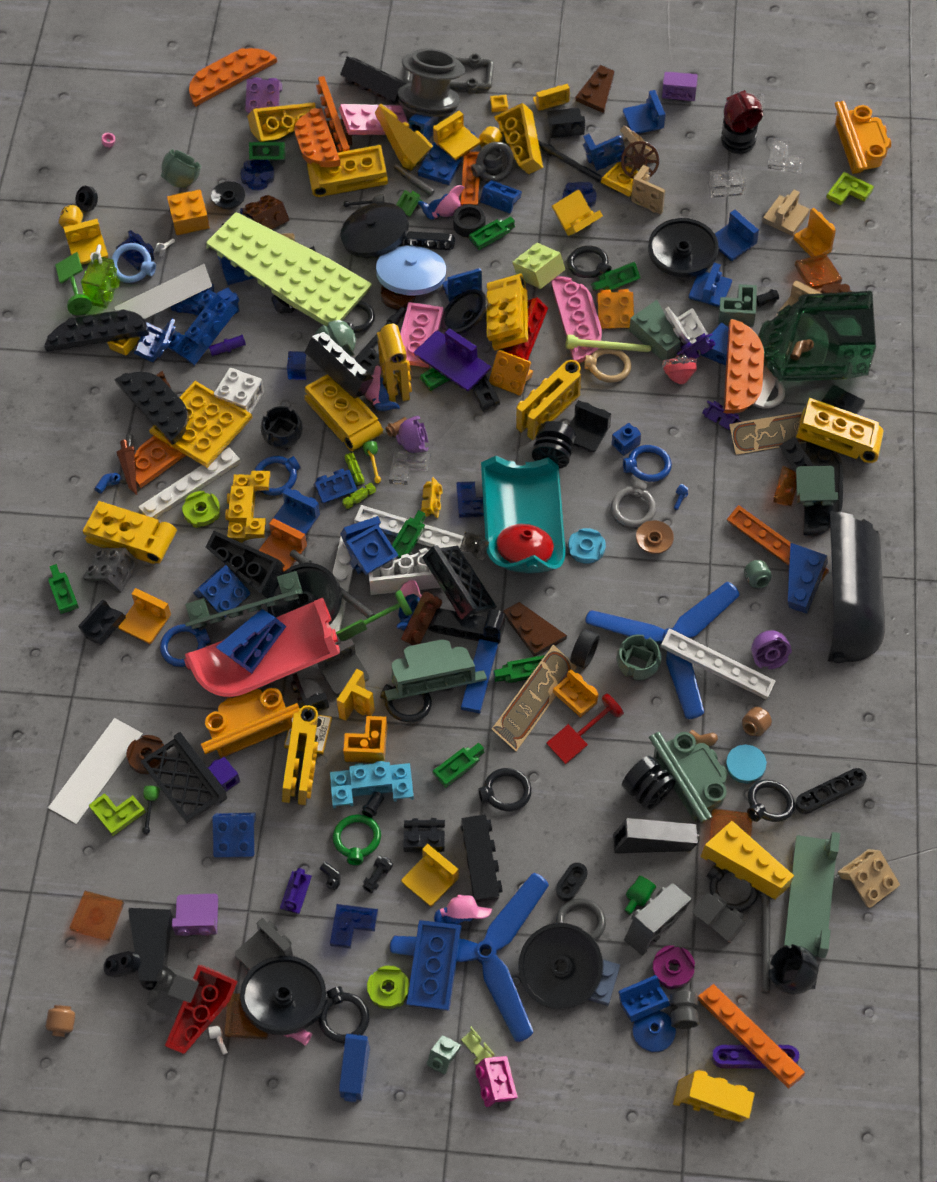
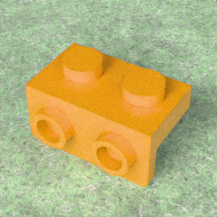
M571 669L568 671L567 677L553 688V693L580 718L593 708L598 701L599 694L593 686H589L580 674L575 673Z

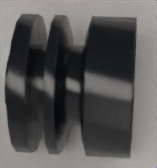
M723 119L722 145L726 150L737 154L752 150L756 144L759 123L752 129L747 127L745 132H734Z
M545 421L541 423L536 434L534 448L532 449L534 461L549 458L559 465V469L566 467L570 462L572 448L575 443V431L567 424L558 421Z
M650 755L636 763L622 781V787L630 795L635 796L638 794L636 801L640 804L642 803L646 810H651L662 802L676 783V779L669 775L666 770L660 771L661 765Z

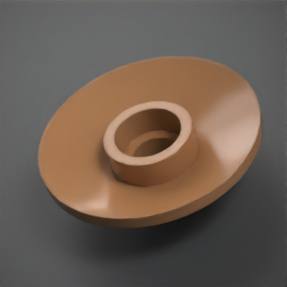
M652 520L643 523L638 528L636 541L642 550L652 554H659L667 551L672 546L674 534L666 523Z

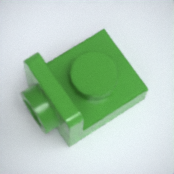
M404 190L396 205L402 208L405 214L410 217L418 202L422 201L420 199L421 195L413 190L411 193Z

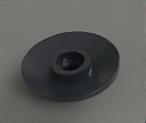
M233 181L218 184L211 193L213 203L223 209H232L243 203L246 196L243 186Z

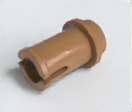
M403 417L393 424L389 423L386 427L387 434L390 437H396L397 433H399L400 425L407 418Z

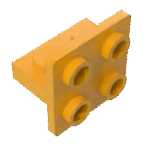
M498 350L489 378L491 385L517 395H522L526 381L532 378L533 370H530L531 362Z

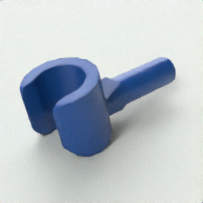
M680 484L676 490V493L680 496L674 506L675 510H678L682 500L688 496V487Z

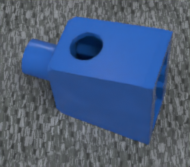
M721 322L712 332L713 335L709 337L710 340H714L716 345L712 350L703 355L701 354V356L726 365L728 327Z

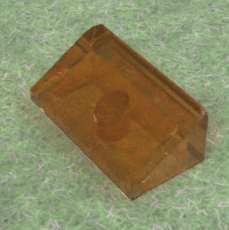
M782 466L773 502L792 506L796 491V472L786 466Z

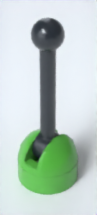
M145 786L143 791L144 798L148 801L145 827L142 829L143 834L146 835L150 833L149 822L152 802L157 800L160 794V788L156 786Z

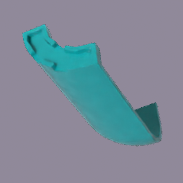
M498 456L482 461L485 541L489 558L496 565L518 573H543L561 567L565 559V538L559 465L549 458L525 462L526 465L522 466L516 465L514 461H508ZM515 524L537 526L551 537L554 544L553 554L547 562L533 555L521 561L510 563L500 555L497 549L498 535L506 527Z

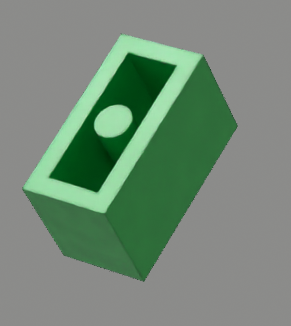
M249 142V160L285 159V142Z

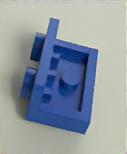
M656 975L618 991L621 1007L631 1022L670 1006L669 999L661 989Z

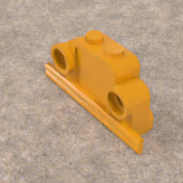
M845 101L835 102L837 110L835 125L852 174L861 173L865 169L880 167L883 159L887 156L888 148H891V140L887 137L886 126L883 125L881 119L877 117L871 118L872 110L866 105H859L854 110H848Z
M268 688L263 693L260 689H255L236 697L227 698L218 706V711L211 712L205 719V726L210 732L212 739L201 743L203 751L206 755L217 750L220 758H223L292 728L291 718H293L294 713H298L300 708L297 703L286 707L281 692L276 688Z

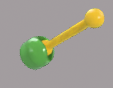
M368 441L363 444V451L367 456L371 457L375 475L374 482L380 483L381 478L378 476L374 455L378 452L377 442Z

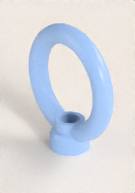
M127 243L120 246L111 257L110 266L113 275L125 283L138 282L146 275L153 276L156 270V263L151 262L148 250L137 243ZM128 250H136L144 257L141 271L133 276L123 275L117 266L121 254Z

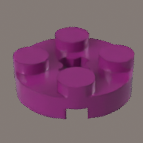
M673 945L663 947L655 955L652 965L653 974L658 977L659 983L667 989L681 988L687 985L694 975V958L684 948ZM669 963L678 964L677 971L670 970Z

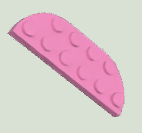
M555 277L550 283L565 335H575L578 339L601 341L602 329L589 290L583 284L572 281V278ZM578 346L577 348L570 349L572 359L581 363L586 360V355H592L598 348Z

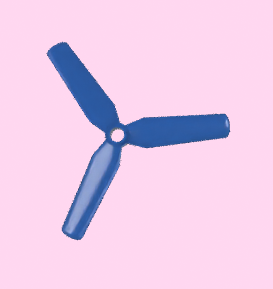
M725 582L680 616L674 627L670 629L688 638L697 636L739 597L738 589L732 583ZM593 610L589 611L585 618L586 623L629 637L632 635H644L645 639L652 638L657 644H662L669 628L664 630L652 624ZM667 651L666 664L685 718H698L704 714V708L693 664Z
M537 873L530 875L489 925L484 941L475 943L466 939H460L457 962L478 960L482 964L484 981L516 1042L528 1039L533 1034V1029L508 967L499 959L497 952L513 940L548 888L549 884L546 879ZM394 936L390 943L391 953L414 956L416 937ZM484 949L491 950L488 956L481 955Z

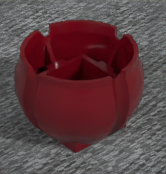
M743 90L726 98L727 102L723 111L724 120L734 132H745L747 127L752 129L762 120V105L754 95Z

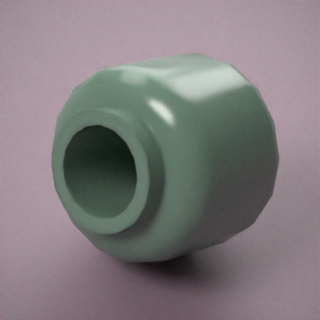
M762 560L751 561L744 568L745 578L753 588L766 587L772 578L770 569Z

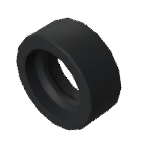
M472 204L458 207L453 214L454 230L460 236L469 238L471 233L486 226L485 212L482 208ZM467 216L479 219V222L472 226L463 225L459 221Z
M584 629L574 645L570 662L584 669L588 667L598 647L600 636Z

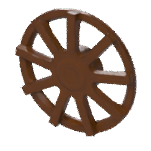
M636 141L629 144L621 156V167L624 173L633 179L635 176L632 175L637 168L640 170L643 165L647 166V163H656L653 171L649 168L650 177L654 175L659 166V155L655 147L644 141ZM643 144L641 152L638 153L635 145ZM645 145L652 149L646 155H644ZM632 147L635 156L626 153L628 149ZM655 153L656 160H648L647 157ZM627 156L633 161L624 164V157ZM629 165H634V168L629 174L625 167Z

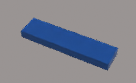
M479 639L473 663L475 665V672L484 670L487 680L467 684L461 710L481 713L498 643Z

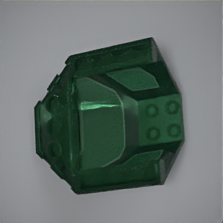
M872 291L803 294L798 298L799 301L792 306L787 305L777 312L778 316L771 321L768 319L762 323L758 337L764 349V365L778 381L844 380L869 374L876 349ZM808 339L814 342V347L808 352L801 353L799 360L791 359L793 348L797 342Z

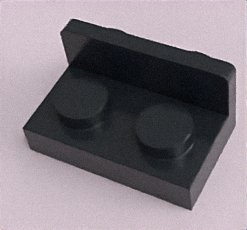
M101 600L78 627L86 639L102 645L126 617L123 612L111 608L105 600Z

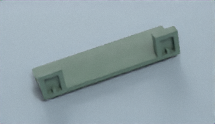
M294 571L277 576L281 595L217 614H209L205 598L186 603L190 622H186L185 625L186 627L191 626L192 629L207 626L206 622L208 621L212 624L224 621L225 616L234 618L244 615L243 611L245 610L249 613L261 610L262 605H266V607L278 605L282 599L285 602L298 599V595L303 592L297 572Z
M832 832L830 839L826 840L797 835L795 841L792 868L794 877L790 886L784 946H791L792 944L802 946L809 950L814 957L826 958L829 950V921L835 861L840 841V833Z

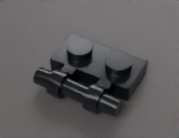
M418 818L404 820V828H412V831H404V852H422V849L427 844L437 852H445V831H437V828H445V820H437V818H430V820H419ZM419 828H430V831H419Z

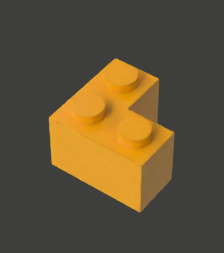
M366 716L365 734L345 733L343 748L345 762H385L388 728L386 717Z

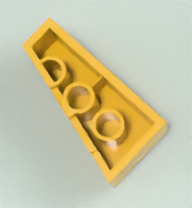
M733 821L705 844L700 856L705 860L713 861L722 870L725 868L734 873L736 878L748 881L752 884V887L775 900L789 888L794 877L790 871Z

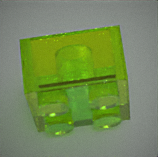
M101 257V264H99L98 259L94 260V264L90 261L81 280L84 295L90 298L93 306L107 308L109 302L113 300V293L119 287L120 280L117 277V268L114 265L113 259Z

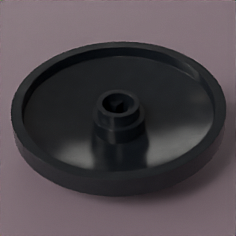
M388 202L372 203L356 210L346 219L341 229V240L345 249L354 256L361 258L381 256L401 244L408 233L409 222L405 212L399 206Z
M676 218L663 222L653 230L648 243V253L653 264L664 273L676 277H692L706 272L715 263L719 249L715 233L704 223L689 218Z
M315 563L297 564L282 572L280 575L296 571L303 593L298 595V599L286 602L282 599L280 604L267 607L268 613L276 618L323 598L332 619L329 622L330 625L338 615L342 603V591L336 577L327 568ZM278 579L272 584L268 598L282 594Z
M553 923L541 927L527 939L520 952L518 969L525 990L534 1000L553 1009H570L583 1004L596 992L602 980L604 962L597 942L589 933L572 924Z
M293 956L271 957L255 965L245 976L240 990L241 1007L246 1018L258 1029L274 1035L294 1034L311 1026L321 1015L326 1002L325 982L320 972L312 964L301 958Z

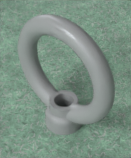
M634 481L632 487L624 488L614 496L611 510L614 518L620 524L637 528L653 519L656 512V503L652 495L646 491L647 485L644 482ZM630 494L639 498L643 497L649 506L648 513L639 520L625 518L619 511V502L623 497Z

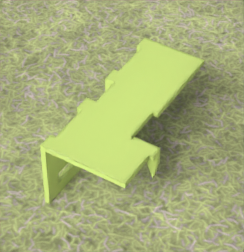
M470 1027L471 1032L461 1040L476 1055L477 1058L473 1062L478 1064L484 1058L495 1057L485 1042L483 1043L484 1048L480 1045L481 1037Z

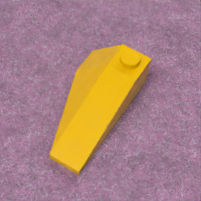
M380 104L375 111V115L398 160L404 168L411 172L425 159L433 145L419 131H412L408 128L409 124L407 122H400L395 113Z

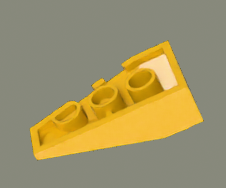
M315 102L253 109L247 116L251 133L260 142L275 141L293 132L296 122L311 109L316 108Z

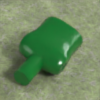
M639 875L626 892V897L630 902L624 911L631 915L637 905L644 907L656 890V885Z

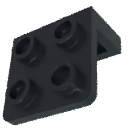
M579 108L547 112L551 138L585 135V117L581 116Z
M578 400L575 404V416L569 424L576 433L574 445L590 452H595L611 426V413Z

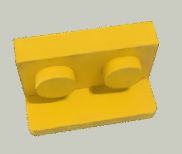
M568 83L536 92L533 101L538 111L568 103L570 101V87Z

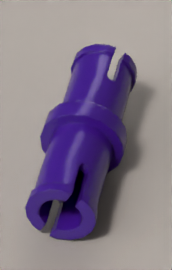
M241 334L228 340L227 338L223 339V342L211 345L209 349L212 357L224 352L229 353L232 349L245 346L246 343Z

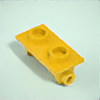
M432 477V482L427 481L423 485L422 497L427 500H422L421 512L425 513L426 517L434 514L436 518H439V510H441L440 497L443 489L434 477Z

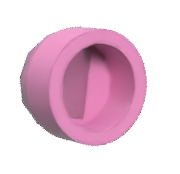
M104 133L101 140L102 145L109 148L113 147L115 136L112 133Z

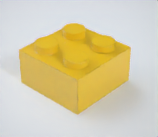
M139 337L110 341L107 344L111 350L127 356L137 345Z

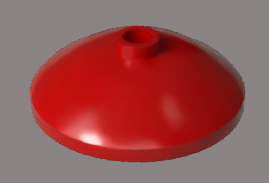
M511 525L503 529L497 538V549L500 555L510 563L521 561L533 555L547 562L553 554L554 544L551 537L544 530L534 525Z

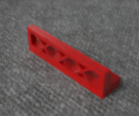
M538 297L527 300V306L529 307L528 342L503 348L504 352L525 360L529 359L548 311V307Z

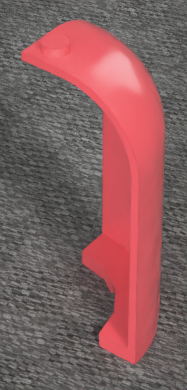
M320 598L276 617L287 627L252 674L216 648L222 641L186 653L184 662L188 670L191 669L195 679L204 689L218 696L235 697L338 655L340 648L338 645H335V642H338L335 629H331L329 625L332 619L324 599Z

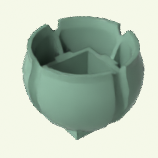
M170 149L162 160V173L160 176L173 187L187 188V186H190L198 179L201 165L199 162L194 163L195 159L179 150L174 152L173 149Z
M341 320L330 321L327 327L322 325L315 333L316 335L324 332L337 345L341 346L350 357L355 355L353 351L356 346V336L346 322Z
M632 635L626 638L617 651L616 662L620 671L626 677L631 676L633 680H645L657 672L661 664V652L657 643L652 638L645 639L644 635ZM632 656L647 661L646 667L642 669L629 664Z

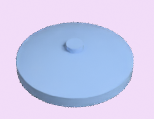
M412 245L399 246L379 257L376 263V276L379 282L390 291L403 295H423L438 289L443 284L446 277V264L437 253L430 249Z

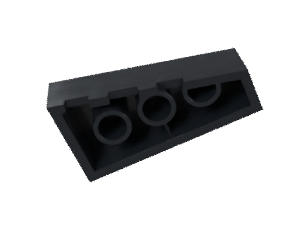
M213 531L205 546L212 554L266 598H268L272 584L285 566L279 559L216 531Z

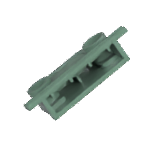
M437 640L408 646L404 649V658L396 659L392 663L391 678L396 688L386 690L385 696L387 701L486 681L487 677L484 670L475 672V665L466 648H451L449 641Z
M660 732L649 736L650 741L655 747L654 758L661 765L662 770H666L669 775L676 779L673 789L692 820L696 821L699 819L703 823L711 819L712 815L710 812L722 806L727 793L725 782L728 773L726 768L717 761L718 757L715 751L704 743L696 744L694 736L688 732H680L674 739L668 742L664 740Z

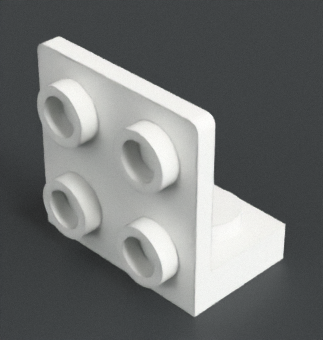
M229 368L214 392V397L238 405L252 413L264 393L263 381L261 378Z

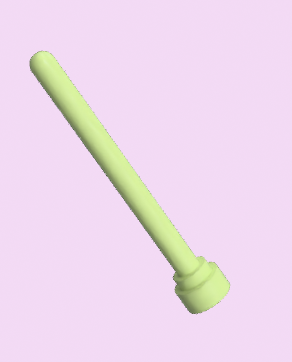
M568 334L566 336V349H574L581 346L640 352L651 351L650 345L578 339L575 335Z

